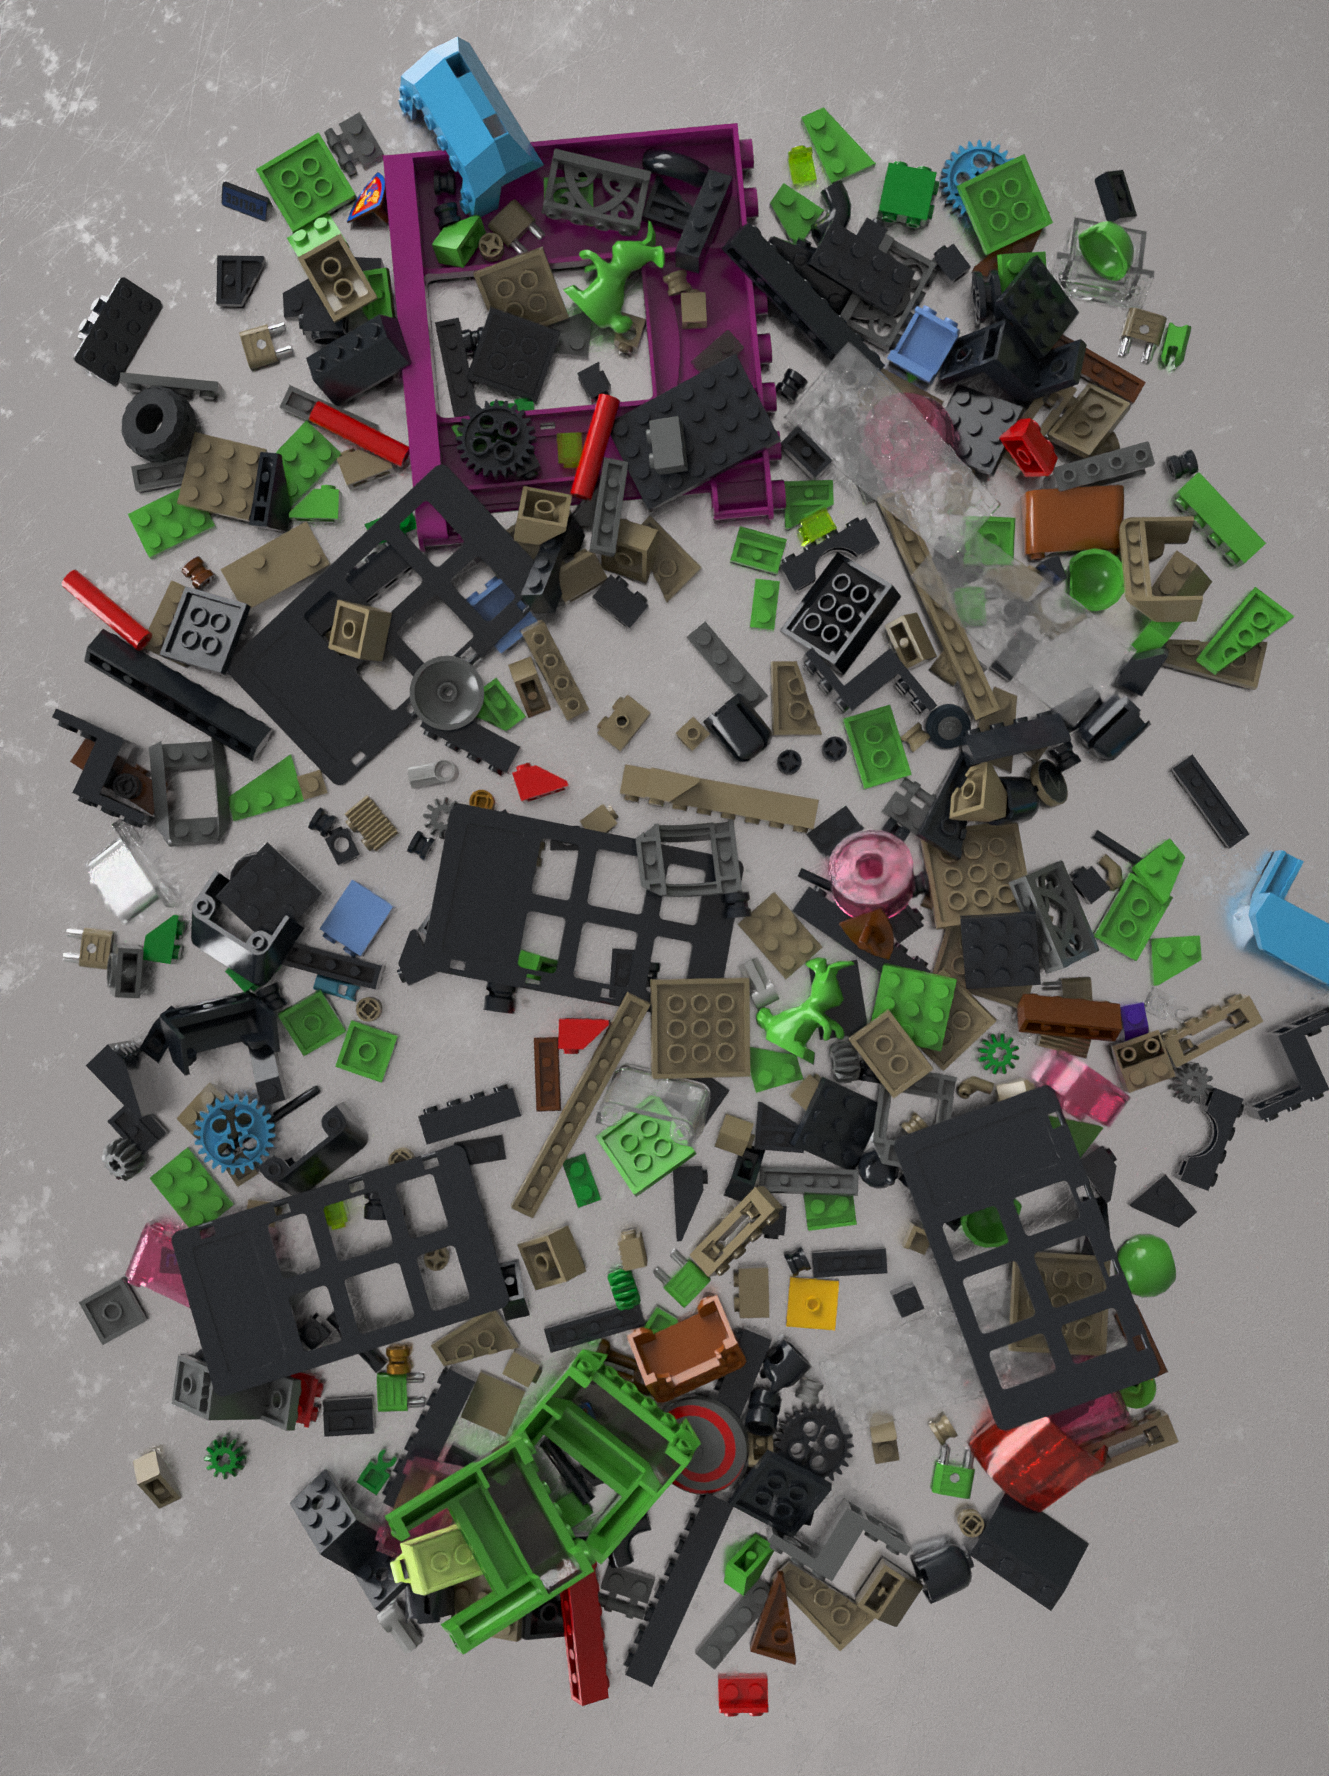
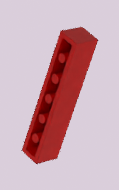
M567 1559L557 1564L559 1587L580 1574ZM597 1561L591 1565L594 1572L560 1593L571 1699L581 1706L609 1698L608 1689L610 1682L606 1675L605 1667L607 1656L603 1648L605 1634L601 1627L600 1617L602 1616V1608L598 1600L600 1587L595 1572Z

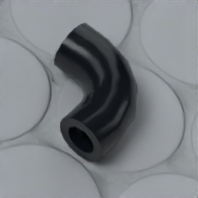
M650 148L644 152L642 157L644 170L651 171L652 174L676 178L696 188L703 186L709 171V167L706 164L669 150Z
M842 180L833 183L820 192L827 206V214L823 219L811 225V232L817 244H819L831 221H835L846 228L851 219V202Z
M648 1512L608 1556L611 1568L623 1567L634 1562L631 1550L632 1539L640 1533L652 1530Z

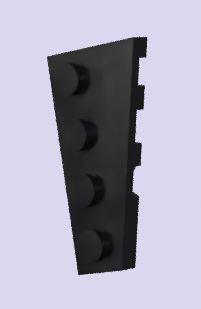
M963 752L957 754L916 835L956 861L960 860L963 851L961 849L963 840L966 838L967 821L949 818L951 795L957 787L961 789L967 780L965 774L969 768L978 765L966 766Z

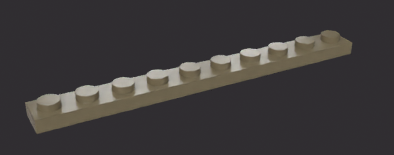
M901 488L879 496L877 502L975 720L977 721L999 712L1000 707Z
M627 992L511 1203L512 1209L534 1218L650 1007L649 1002Z

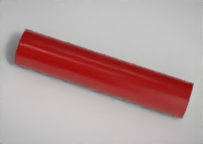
M599 394L570 492V495L588 501L592 499L620 404V400L616 397L606 394Z
M318 401L311 411L309 421L401 468L410 455L409 446L321 401Z
M72 570L65 576L62 581V587L136 650H142L148 645L152 638V633L79 571Z

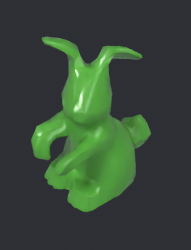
M648 221L647 238L643 242L617 241L612 246V262L607 263L590 250H583L579 253L583 260L590 259L593 262L584 267V273L597 270L598 277L584 291L576 285L563 290L601 329L611 327L617 333L628 332L633 321L629 316L622 315L624 285L631 272L642 268L650 261L660 268L664 267L665 252L662 246L654 247L656 244V234L651 221Z
M817 957L807 961L805 965L815 972V978L811 985V995L800 1006L784 1010L775 1016L772 1015L770 1009L762 1007L757 1012L756 1022L766 1031V1039L813 1065L815 1052L808 1049L807 1043L816 1028L823 1027L824 1041L830 1040L832 1030L835 1031L836 1038L844 1039L843 1028L836 1021L829 1018L825 1012L840 1006L844 1000L836 975L840 969L854 965L852 961H837L831 963L828 967L826 958Z

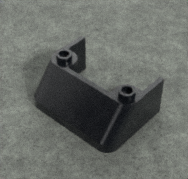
M215 870L192 905L191 941L196 947L254 985H266L305 928L285 915L272 936L264 931H257L244 943L211 921L222 904L216 898V895L230 882L228 878Z
M242 992L167 1010L160 1014L161 1027L172 1062L185 1076L190 1075L189 1066L197 1060V1053L239 1042L249 1046L251 1049H259L268 1044L276 1053L280 1052L277 1016L251 992Z

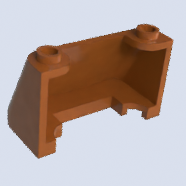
M1124 486L1077 487L1059 492L1058 488L1031 490L1025 492L1020 498L1024 557H1030V560L1037 561L1044 560L1045 555L1054 552L1083 551L1093 548L1107 550L1115 556L1119 555L1118 551H1121L1119 529L1121 522L1124 520Z
M717 1295L702 1299L697 1307L698 1314L655 1334L651 1329L641 1327L627 1335L644 1383L655 1401L663 1403L675 1399L732 1373L746 1364L743 1350Z

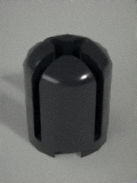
M1116 690L1080 725L1079 735L1084 745L1088 749H1093V754L1099 759L1112 761L1137 739L1151 723L1149 720L1144 723L1140 718L1141 710L1127 696L1121 699L1118 696V690Z
M741 693L736 694L714 714L712 713L703 721L706 728L729 757L738 764L747 763L770 745L773 738L771 729Z
M411 1583L404 1589L407 1624L410 1622V1619H417V1624L438 1623L444 1616H455L453 1585L430 1593L431 1609H429L428 1594L423 1596L413 1593Z

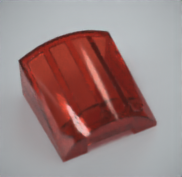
M1049 1416L1006 1431L999 1429L993 1418L968 1442L973 1455L992 1480L1017 1502L1037 1512L1045 1510L1104 1467L1109 1449L1106 1445H1103L1094 1455L1089 1454L1068 1437Z

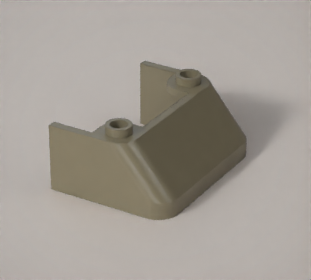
M1194 516L1129 517L1121 522L1119 539L1125 598L1128 603L1152 621L1197 622L1203 596H1152L1149 560L1158 559L1163 555L1164 543H1188L1194 523Z

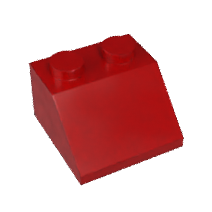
M1031 418L1019 419L999 439L1025 477L1049 476L1054 470L1058 457L1054 452V446L1040 432L1039 424Z
M530 763L522 764L516 767L517 771L512 772L520 799L524 804L570 789L569 783L566 780L537 765L532 766Z
M560 1018L558 1049H564L563 1054H578L579 1049L583 1050L610 1024V1019Z

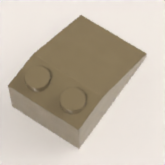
M341 233L298 257L301 267L334 323L378 299Z

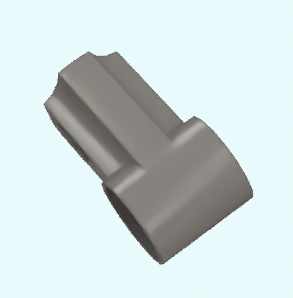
M440 760L434 763L408 767V778L412 789L444 782L450 783L459 774L457 765L449 760ZM449 764L452 769L451 775L443 778L440 770L444 765Z
M757 957L738 966L743 977L749 978L750 996L757 1010L779 1000L772 982L767 979Z
M396 1600L377 1614V1619L382 1628L387 1633L392 1634L405 1654L411 1652L423 1642V1638L411 1621L408 1624L406 1623V1610L399 1600Z

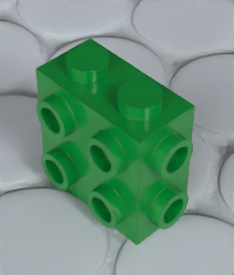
M901 161L888 163L877 217L882 218V221L886 223H896L898 221L906 223V226L910 228L925 227L927 219L932 220L935 205L930 203L932 196H937L940 181H935L937 172H933L931 168L925 166L909 167L907 163Z

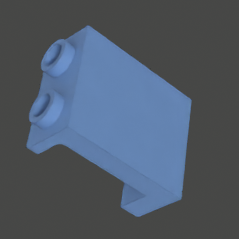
M924 305L923 308L916 306L911 321L894 351L891 350L887 359L892 364L931 385L961 332L957 328L958 324L953 320L945 317L943 321L936 317L937 312Z
M497 576L484 584L487 589L480 595L476 591L466 599L486 621H491L515 598L514 593ZM521 600L516 604L521 610L526 607ZM529 612L494 646L500 653L504 652L523 637L520 630L536 622L537 619Z
M351 880L320 927V930L324 932L322 936L333 944L336 941L345 946L343 950L353 957H356L357 954L363 956L387 917L392 914L396 907L362 884Z

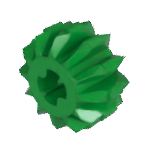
M992 1033L990 1034L991 1043L986 1039H982L981 1042L987 1047L985 1049L978 1048L977 1051L985 1054V1056L978 1058L979 1062L987 1061L983 1066L984 1070H988L992 1066V1074L996 1075L999 1067L1002 1074L1007 1073L1005 1065H1008L1011 1069L1015 1068V1065L1010 1061L1011 1059L1019 1060L1018 1055H1012V1052L1019 1050V1047H1009L1014 1041L1012 1037H1009L1004 1042L1005 1034L1000 1033L997 1041L995 1034ZM999 1047V1050L1004 1051L1000 1060L996 1057L993 1058V1054L996 1053L995 1048Z
M619 1268L608 1274L607 1279L619 1310H629L640 1304V1295L631 1270L624 1271Z
M224 1436L222 1442L216 1438L213 1441L214 1446L209 1445L206 1448L209 1455L204 1457V1461L211 1462L206 1468L208 1471L213 1468L216 1470L213 1475L214 1477H218L221 1472L223 1479H228L229 1473L236 1477L238 1475L237 1469H244L245 1465L242 1461L247 1459V1454L240 1453L245 1448L244 1445L235 1446L238 1441L237 1438H234L231 1443H229L228 1436ZM225 1453L229 1455L227 1462L222 1460Z

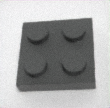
M124 1277L79 1302L102 1345L147 1321Z

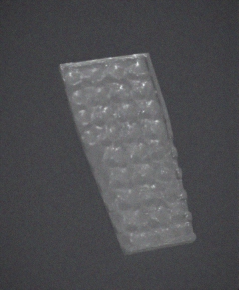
M850 342L843 347L783 417L794 428L799 426L833 460L831 464L947 559H952L1001 505L987 490L988 488L971 472L972 470L967 464H964L955 454L952 447L947 445L939 436L937 430L924 419L922 413L906 395Z
M957 519L914 571L911 578L1017 682L1056 714L1059 713L1061 718L1068 724L1075 727L1137 650L1078 601L1055 585L1053 586L1045 581L1042 576L1032 572L1022 565V562L1012 558L1002 551L999 546L992 544L976 530L973 531L963 524L960 519Z
M1012 1280L968 1295L982 1333H988L1009 1325ZM951 1302L925 1313L922 1317L915 1320L912 1319L898 1328L888 1330L869 1341L866 1340L847 1351L844 1350L832 1358L819 1362L841 1431L844 1434L985 1397ZM1008 1345L990 1352L991 1361L1003 1389L1055 1371L1050 1353L1009 1351Z

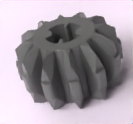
M448 797L444 798L443 805H441L438 798L435 799L436 808L429 804L427 805L432 814H423L424 818L431 819L424 826L426 828L434 826L430 832L433 836L440 830V839H444L447 824L444 825L443 822H438V819L441 818L440 813L444 812L448 815L451 808L458 804L457 801H454L448 807Z
M841 1041L832 1044L830 1047V1062L834 1080L838 1083L857 1081L860 1074L858 1051L851 1042Z
M1185 1063L1183 1066L1184 1071L1178 1067L1175 1069L1179 1077L1171 1078L1172 1081L1177 1082V1085H1173L1171 1090H1180L1176 1095L1177 1099H1182L1185 1096V1103L1190 1104L1193 1098V1101L1199 1104L1200 1096L1205 1099L1209 1097L1205 1090H1213V1086L1207 1085V1082L1212 1081L1213 1077L1205 1076L1208 1069L1206 1067L1200 1069L1199 1063H1194L1192 1068L1189 1063ZM1188 1079L1197 1082L1196 1087L1192 1086L1191 1089V1086L1187 1085Z
M122 1138L115 1139L105 1147L101 1157L102 1161L106 1163L104 1168L110 1171V1175L114 1174L117 1180L123 1179L124 1181L132 1179L140 1173L141 1169H143L142 1164L145 1161L140 1156L142 1151L136 1148V1144H131L128 1138L125 1140Z

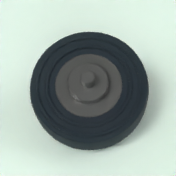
M944 704L938 706L930 713L926 722V730L931 741L937 746L955 748L961 745L960 737L966 736L965 731L971 730V722L968 714L961 707L954 704Z

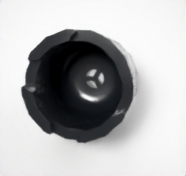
M998 776L1007 792L1006 817L990 821L988 824L1001 826L1023 823L1032 819L1040 806V797L1037 794L1039 790L1036 785L1033 786L1031 780L1026 777Z
M946 1544L912 1557L913 1560L911 1562L917 1580L923 1579L927 1588L923 1590V1593L930 1604L965 1589L971 1583V1568L974 1567L973 1560L968 1553L964 1554L962 1549L955 1544Z

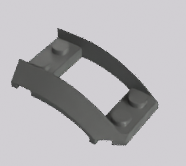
M211 737V741L162 744V741L150 746L149 756L155 829L160 832L170 847L220 843L230 824L223 744ZM213 768L217 817L168 820L165 771Z
M733 820L722 823L711 822L691 825H659L657 823L648 831L635 838L641 887L666 897H696L742 892ZM711 840L716 882L666 884L661 842Z
M929 1072L902 1093L939 1099L935 1124L951 1119L957 1077ZM881 1083L873 1144L882 1164L901 1167L894 1149L895 1141L886 1139L891 1095Z

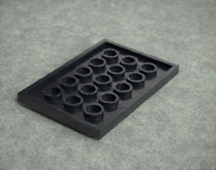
M736 353L615 419L610 434L623 461L628 462L627 469L650 512L781 442ZM679 416L683 422L688 471L659 475L650 466L649 454L653 453L652 444H648L646 429H650V420Z

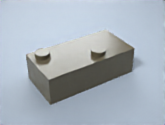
M304 522L220 570L236 599L251 606L248 614L250 616L316 579L331 565V562L311 526Z

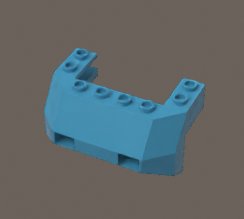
M456 37L426 53L401 76L399 106L404 113H408L411 120L416 119L417 109L422 110L429 130H434L437 135L439 147L442 151L446 150L453 170L455 172L459 171L463 178L461 200L459 203L466 215L469 214L470 217L479 215L482 217L498 209L501 186L544 165L469 42Z
M1283 850L1275 851L1252 894L1248 914L1258 948L1329 986V923L1284 900L1304 861L1287 854Z

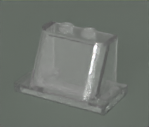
M1075 217L1071 228L1067 253L1057 252L1051 270L1052 276L1069 297L1124 308L1142 309L1155 272L1142 269L1147 232L1123 227L1129 234L1134 247L1133 263L1122 279L1118 281L1109 280L1100 276L1090 267L1079 247V234L1101 222Z
M122 819L114 822L112 826L119 837L85 863V867L92 877L90 883L98 893L101 891L106 900L103 902L106 908L111 913L115 912L124 925H128L162 902L166 908H177L183 904L172 884L165 882L142 847L141 843L143 840L134 826L124 822Z

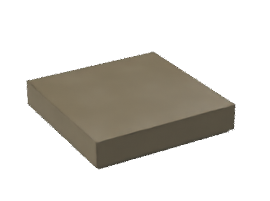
M480 1371L461 1418L506 1437L526 1390Z

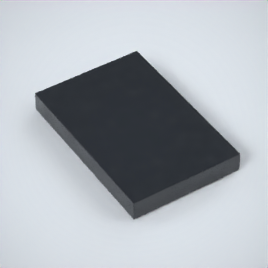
M852 960L854 965L847 966L838 971L836 976L844 1000L840 1006L825 1012L829 1018L836 1021L843 1028L844 1036L854 1035L867 1025L857 960ZM809 968L810 981L812 985V982L815 978V972ZM819 1027V1038L820 1040H824V1029L823 1027ZM834 1030L831 1032L830 1039L836 1038Z

